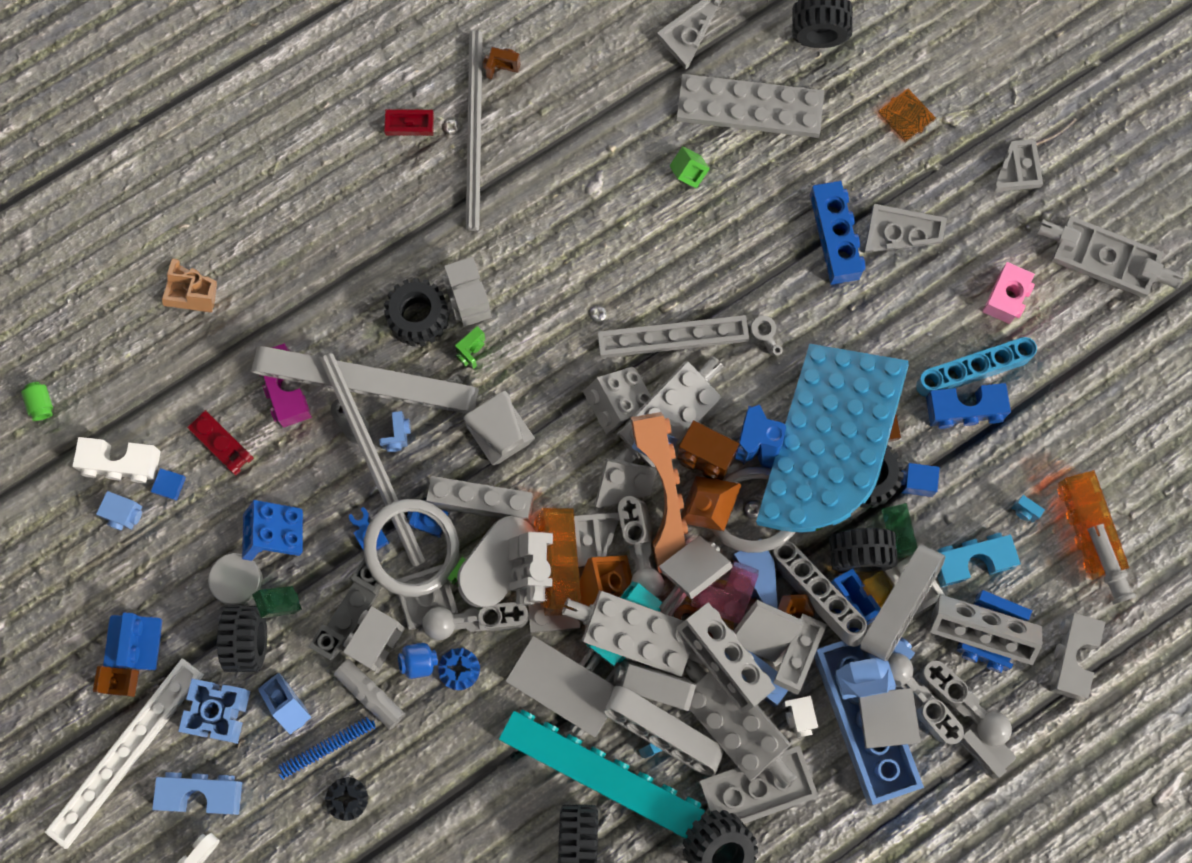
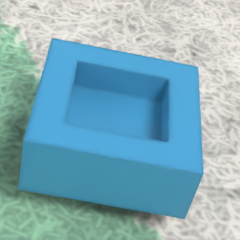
M1024 495L1017 499L1012 506V509L1016 511V515L1027 522L1031 521L1032 523L1039 519L1045 509Z

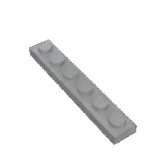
M746 315L599 331L598 341L600 357L608 358L748 342L749 333Z

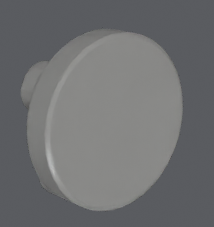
M232 553L221 557L215 562L210 570L208 583L214 597L222 603L231 606H243L251 601L259 592L263 575L254 560H243L242 554Z

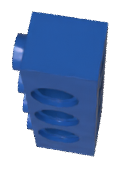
M842 181L814 185L810 192V199L830 284L860 280L863 271H865V260L863 256L859 255L860 240L858 234H854L852 227L854 225V215L852 211L848 210V191L843 189ZM828 207H835L839 212L832 213L828 210ZM839 229L844 235H836L833 230ZM846 252L849 258H842L838 253Z

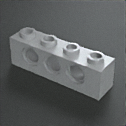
M941 594L932 612L930 633L1030 665L1034 664L1042 647V626Z
M709 602L676 627L742 714L755 707L776 689L771 683L770 677L760 669L754 661L752 654L745 650L738 641L734 631L727 627L721 619L719 612ZM708 631L713 635V638L709 636ZM725 653L729 655L730 660L726 658ZM741 674L746 677L747 682L743 680Z

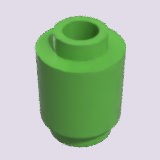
M32 382L25 385L21 395L28 416H31L33 421H40L53 415L51 411L53 410V405L47 386L40 385V382Z

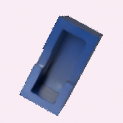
M853 569L831 581V584L864 617L867 625L875 620L881 608L872 595H867L863 589L865 585ZM834 609L837 614L842 612L839 609ZM858 628L848 629L850 632L853 633L859 631Z

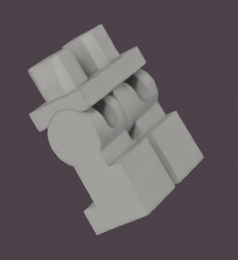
M526 532L509 539V561H514V568L510 575L512 582L509 583V591H516V605H534V603L545 602V588L552 587V578H548L551 574V567L547 561V546L553 544V533Z

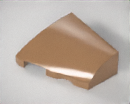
M172 258L167 273L168 282L162 298L163 306L213 312L217 281L210 277L202 276L199 271L193 268L188 270L182 267L179 260Z

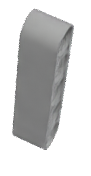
M787 541L773 549L775 568L799 594H806L815 612L844 643L852 647L861 645L867 628L864 617L792 542ZM788 555L790 558L783 559L780 556ZM798 573H806L807 576H805V577H800V576H798V575H796V574H798ZM815 591H823L824 594H823V595H816V594H814L813 592H815ZM839 609L842 612L839 614L832 613L831 610ZM858 628L860 631L857 633L850 632L848 629Z
M922 544L918 546L866 633L861 644V650L883 661L889 659L939 574L945 561V555Z
M621 686L613 689L604 710V714L608 718L699 773L707 776H714L724 753V749L718 743L633 691Z

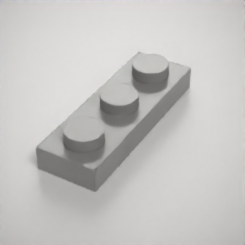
M802 614L800 617L803 621V627L788 645L773 682L797 695L802 688L827 625L805 614Z

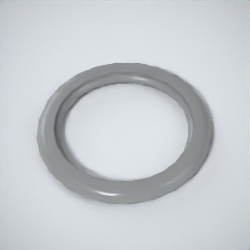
M749 467L728 475L723 481L740 483L750 479L769 480L772 469ZM726 528L724 531L711 529L715 536L725 545L747 553H761L773 550L783 545L796 533L781 530L770 538L749 541L732 535Z
M403 499L383 507L373 517L365 533L363 553L372 577L382 587L391 593L404 597H419L436 591L448 581L447 578L458 562L459 539L451 519L443 510L430 502L420 499ZM408 511L423 513L434 519L443 530L447 542V555L440 571L431 579L418 584H406L390 577L382 568L376 552L377 538L383 525L395 515Z

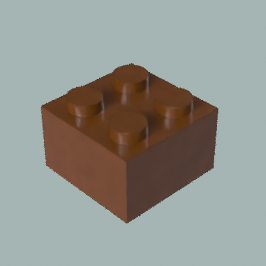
M693 420L679 446L677 459L680 460L682 466L693 470L696 468L702 471V475L706 478L723 480L740 443Z

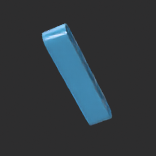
M1022 337L927 369L918 379L916 389L919 394L926 397L932 390L958 388L1023 366L1036 354L1037 345L1031 338ZM1018 348L1025 349L1027 356L1021 355ZM994 355L1001 356L1004 359V363H998ZM971 363L978 364L981 367V371H975ZM948 371H954L958 375V379L950 378ZM924 379H931L935 383V387L927 386Z

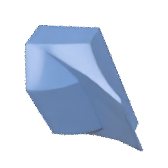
M879 658L851 662L836 671V680L842 699L861 698L887 693L889 690H895L896 688L889 662Z

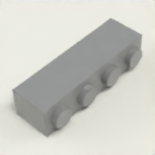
M431 476L426 501L440 509L499 519L513 516L530 523L534 497L531 492Z

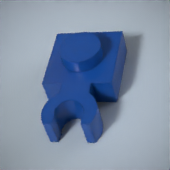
M364 507L360 508L363 513L361 520H355L352 514L349 515L351 523L360 528L353 533L362 549L364 548L365 533L370 524V515ZM382 529L377 538L376 551L389 544Z

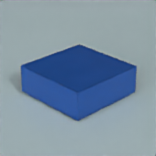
M160 468L151 492L177 501L186 477Z

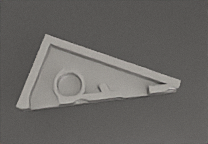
M701 0L657 32V38L685 69L689 67L722 0Z

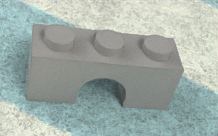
M1073 613L1063 619L1060 626V633L1063 634L1061 643L1057 644L1054 658L1057 659L1055 669L1051 670L1048 680L1049 684H1051V692L1077 700L1089 698L1094 672L1084 670L1078 665L1076 653L1080 647L1090 650L1100 647L1105 626L1104 621Z

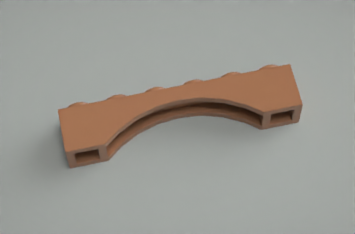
M662 412L630 418L635 444L655 465L664 489L665 504L663 518L659 530L652 541L656 568L659 573H662L659 566L687 545L685 544L684 535L688 534L686 519H681L680 510L684 509L682 494H677L676 484H680L678 470L673 469L671 459H676L673 443H668L667 434L671 433L669 418L664 419Z

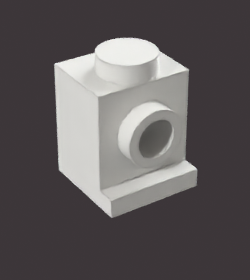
M811 696L784 701L782 703L783 708L789 709V712L786 713L789 729L793 728L797 738L813 735L812 730L818 728Z

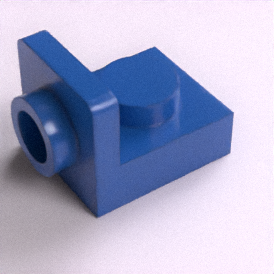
M443 510V512H444L447 516H449V513H448L447 511H444V510ZM408 512L407 520H410L409 525L411 528L441 537L443 530L434 519L423 513Z

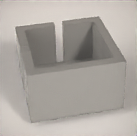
M470 257L445 265L446 275H442L456 320L461 319L465 327L492 318L482 281H479L480 275L474 258Z
M371 606L369 611L365 610L358 620L360 626L355 634L350 633L343 645L345 650L343 653L372 671L379 673L390 655L389 652L384 650L385 645L393 649L405 628L395 619Z

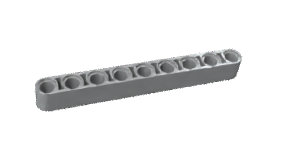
M264 346L256 347L251 372L333 389L321 362V357ZM337 361L350 392L468 414L476 408L479 389L476 387Z

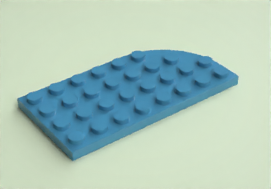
M809 344L785 423L786 431L779 455L775 457L757 516V525L789 532H813L817 528L831 524L834 526L846 520L853 511L867 501L876 486L909 366L908 360Z

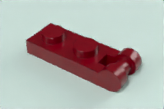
M206 410L187 427L235 476L241 472L240 468L246 462L250 463L254 459ZM238 452L240 455L232 462L229 458Z

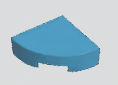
M653 744L639 749L640 755L644 759L663 751Z

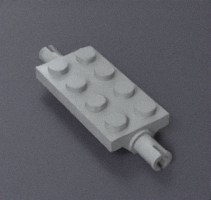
M1073 216L1068 218L1064 227L1043 219L1036 233L1057 241L1058 246L1052 262L1142 298L1148 296L1152 284L1157 281L1177 290L1184 278L1183 274L1164 268V265L1161 264L1164 252Z
M711 356L706 364L697 371L688 361H685L633 417L662 412L664 419L669 418L671 433L667 435L677 438V445L685 437L693 420L699 422L721 398L709 381L723 368L722 363L718 364L719 360ZM630 419L617 432L625 442V449L615 460L632 463L635 459H641L649 467L656 468L649 457L632 448L634 435Z
M600 590L593 605L586 606L569 598L565 601L564 605L572 607L574 610L563 607L562 615L583 621L585 625L582 642L682 677L688 659L704 665L676 628L684 622L683 620Z
M688 659L684 671L696 684L689 708L690 711L750 781L754 780L764 770H770L784 789L791 785V782H794L798 777L781 760L783 758L781 755L791 746V743L758 705L742 714L711 672L706 673L699 663Z

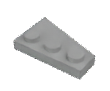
M874 204L864 253L941 244L947 218Z

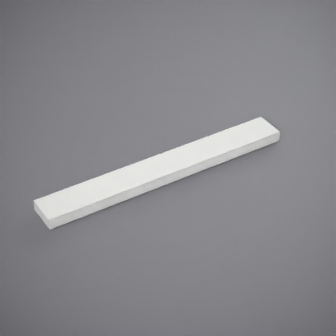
M183 658L179 661L46 829L45 833L64 849H68L188 695L191 679L200 680L204 676L202 672Z

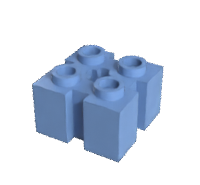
M191 679L186 700L192 701L190 711H183L178 732L207 738L208 732L211 731L210 738L238 744L243 722L237 721L239 711L246 712L250 691L228 685H222V689L219 691L220 685ZM218 706V714L216 716L211 714L212 708L216 709Z

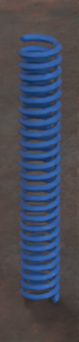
M365 716L367 724L364 719H361L363 725L360 721H358L359 727L354 723L356 730L353 725H350L352 732L349 727L346 728L349 735L343 729L345 737L339 731L341 739L335 733L338 742L332 735L331 738L334 744L328 737L331 747L327 740L324 739L326 747L320 741L323 751L319 744H316L319 752L315 746L312 747L315 754L309 748L312 757L305 750L308 759L304 752H301L304 761L300 754L297 755L301 764L297 757L294 756L297 766L293 759L290 758L293 768L289 761L286 760L290 771L286 764L282 763L286 773L282 766L279 765L278 767L282 772V775L278 774L279 777L285 780V777L300 771V768L304 769V766L307 767L308 764L315 763V760L319 761V758L334 752V749L338 750V747L341 748L342 745L349 744V741L352 742L353 739L360 738V735H364V732L368 733V731L375 729L374 720L370 722L368 717Z

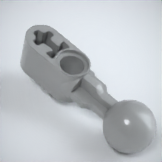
M626 496L619 502L618 512L623 537L628 542L630 557L636 563L637 572L633 575L631 582L639 583L657 598L663 591L664 581L661 574L653 569L651 565L653 532L648 507L644 501L633 496ZM641 528L642 535L638 540H635L634 532L636 529Z
M516 602L471 608L461 614H453L444 607H435L424 615L422 626L425 634L431 639L444 640L450 637L454 630L467 629L469 632L520 629L528 623L529 613L525 605H516ZM517 609L520 611V614H524V616H520L519 621H515L513 617H505L507 623H503L501 611L505 610L506 616L513 615L514 610ZM488 612L498 614V620L494 624L489 625L484 622V617Z
M892 653L887 661L889 662L896 687H901L902 689L913 688L917 718L937 741L947 744L959 743L964 735V729L960 722L943 702L937 700L925 686L919 685L912 677L913 665L909 658L900 653ZM929 704H932L935 708V713L931 718L926 714V708ZM944 726L951 727L948 730L950 736H945L947 734V729Z
M931 661L920 669L919 677L921 682L945 704L951 705L963 717L969 716L976 722L977 733L985 744L1001 746L1009 740L1012 726L1008 718L1001 713H988L979 705V699L968 690L967 685L945 664L940 661ZM936 669V678L931 679V670ZM948 679V682H945L941 687H939V685L943 683V680ZM950 685L958 688V699H953L949 696L948 688Z

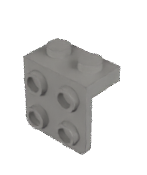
M634 367L597 377L583 391L587 402L592 407L606 435L614 432L626 420L631 419L630 417H633L651 398L649 391Z

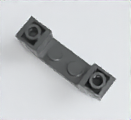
M365 558L351 578L354 583L327 626L322 624L308 646L331 661L344 648V642L350 633L355 634L360 626L358 620L365 610L369 611L382 587L372 577Z

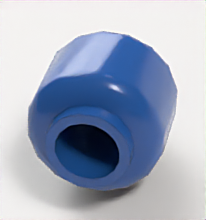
M427 643L406 645L402 648V652L398 653L400 673L405 674L409 679L430 676L433 672V667L438 665L437 653L435 650H431Z

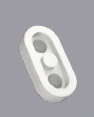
M212 833L207 836L202 834L192 845L195 849L188 857L186 855L183 856L177 863H203L216 848L220 840Z

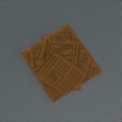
M909 88L896 98L892 97L891 101L878 111L880 116L905 143L916 134H921L924 128L936 119Z

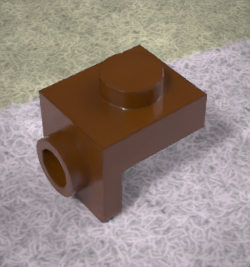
M492 47L490 54L485 56L483 62V69L486 70L487 78L492 79L495 68L518 73L521 65L520 54L512 49Z
M806 594L785 595L782 597L778 607L779 610L799 619L802 614L813 617L815 614V610Z
M97 666L93 692L135 697L139 670Z

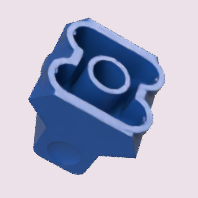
M760 404L754 407L748 406L735 459L740 460L744 465L757 454L761 467L772 469L775 457L779 455L783 444L786 425L782 422L767 419Z

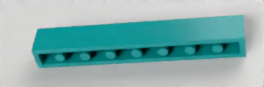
M521 709L520 713L513 711L499 738L503 743L683 838L688 837L685 834L687 830L692 829V823L695 820L699 821L701 815L705 812L700 809V802L688 796L686 800L675 796L677 790L665 784L661 788L652 784L654 778L641 771H639L638 775L628 771L630 766L618 759H615L613 763L604 758L605 752L593 746L590 750L580 746L582 740L568 734L567 738L557 734L559 728L548 722H544L543 726L534 721L536 716Z

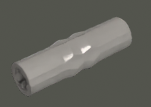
M350 659L346 660L335 671L334 676L389 730L394 728L405 716V713Z

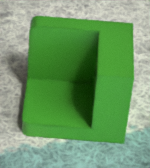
M683 146L670 164V168L677 179L695 188L699 186L710 169L701 155Z

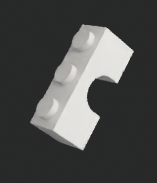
M78 437L73 467L81 472L80 475L96 478V475L100 474L106 475L105 478L111 480H121V477H127L137 483H146V480L155 481L161 451L154 445L128 443L125 456L120 460L111 461V445L106 441Z

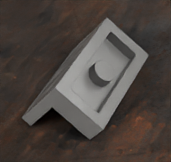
M973 722L964 730V735L960 742L993 779L1000 778L1007 772L1006 768L1016 759L1013 752L1005 744L1001 746L985 744L977 733L976 722Z

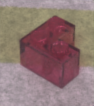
M734 561L726 584L713 582L692 599L691 606L700 609L709 602L722 618L739 624L744 617L759 576V570Z

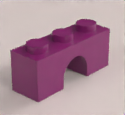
M285 343L272 347L275 349L290 351ZM264 376L266 384L262 385L266 398H271L274 407L270 408V412L275 422L279 421L284 428L312 418L305 395L300 388L290 392L283 391L281 385L284 379Z

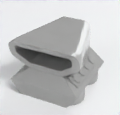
M507 391L499 393L464 416L465 425L492 465L500 464L528 446L535 439L512 405Z

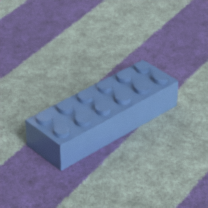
M843 641L817 649L814 658L867 805H875L924 788L908 744L865 749L858 697L842 699L836 680V671L848 663L876 657L861 650V645L852 647Z

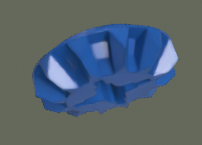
M451 649L440 660L438 665L439 677L448 688L465 690L471 687L479 677V661L467 649ZM461 658L462 666L470 669V671L461 672L458 680H456V672L448 667L457 666Z

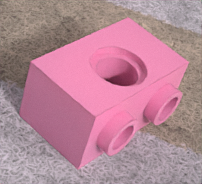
M1007 262L1000 271L983 309V313L1008 324L1015 317L1019 319L1026 306L1022 304L1024 297H1029L1035 286L1031 282L1035 274ZM1006 291H1012L1016 298L1009 297Z

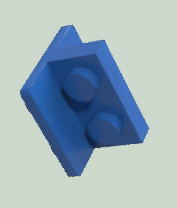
M134 613L111 615L103 666L122 669L156 670L163 620L155 617H141Z

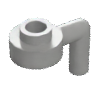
M769 316L756 317L750 325L752 336L757 340L764 341L770 355L782 354V347L776 345L773 339L776 332L774 320ZM760 324H764L766 326V331L764 333H760L758 331V326Z

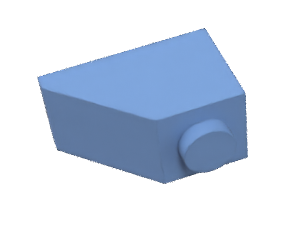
M277 673L258 688L272 716L289 734L301 728L311 718L302 701L280 673Z

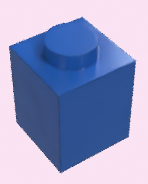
M909 463L904 470H901V472H904L903 479L900 481L901 485H903L902 493L933 497L938 492L940 467Z

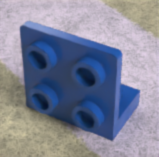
M253 500L243 513L242 559L252 561L262 550L300 556L303 552V510L301 508Z

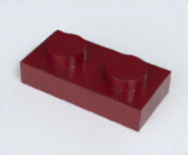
M385 109V135L434 136V111L423 109Z

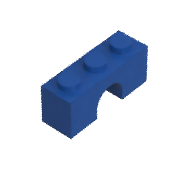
M1006 383L981 385L975 392V406L962 404L957 397L956 388L930 391L926 396L930 426H938L940 429L953 427L957 423H963L964 426H973L979 424V421L988 420L990 424L1003 422L1011 413Z

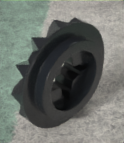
M344 777L337 779L328 787L326 793L327 810L334 818L342 821L358 818L365 811L368 804V793L365 786L355 778ZM347 787L349 796H353L357 800L349 802L345 811L344 803L336 800V798L344 796Z

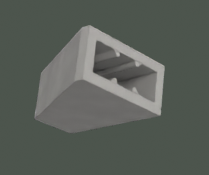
M625 659L621 662V665L617 666L614 674L616 686L625 687L639 696L689 711L696 684L683 675L680 677L652 666Z

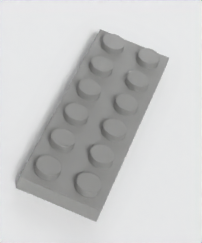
M682 74L676 121L819 138L825 90Z

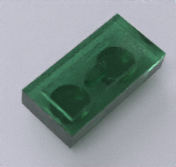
M907 503L883 508L882 514L886 529L895 532L897 559L912 556L918 545Z
M293 586L261 589L252 594L261 618L295 614L302 610L298 595Z

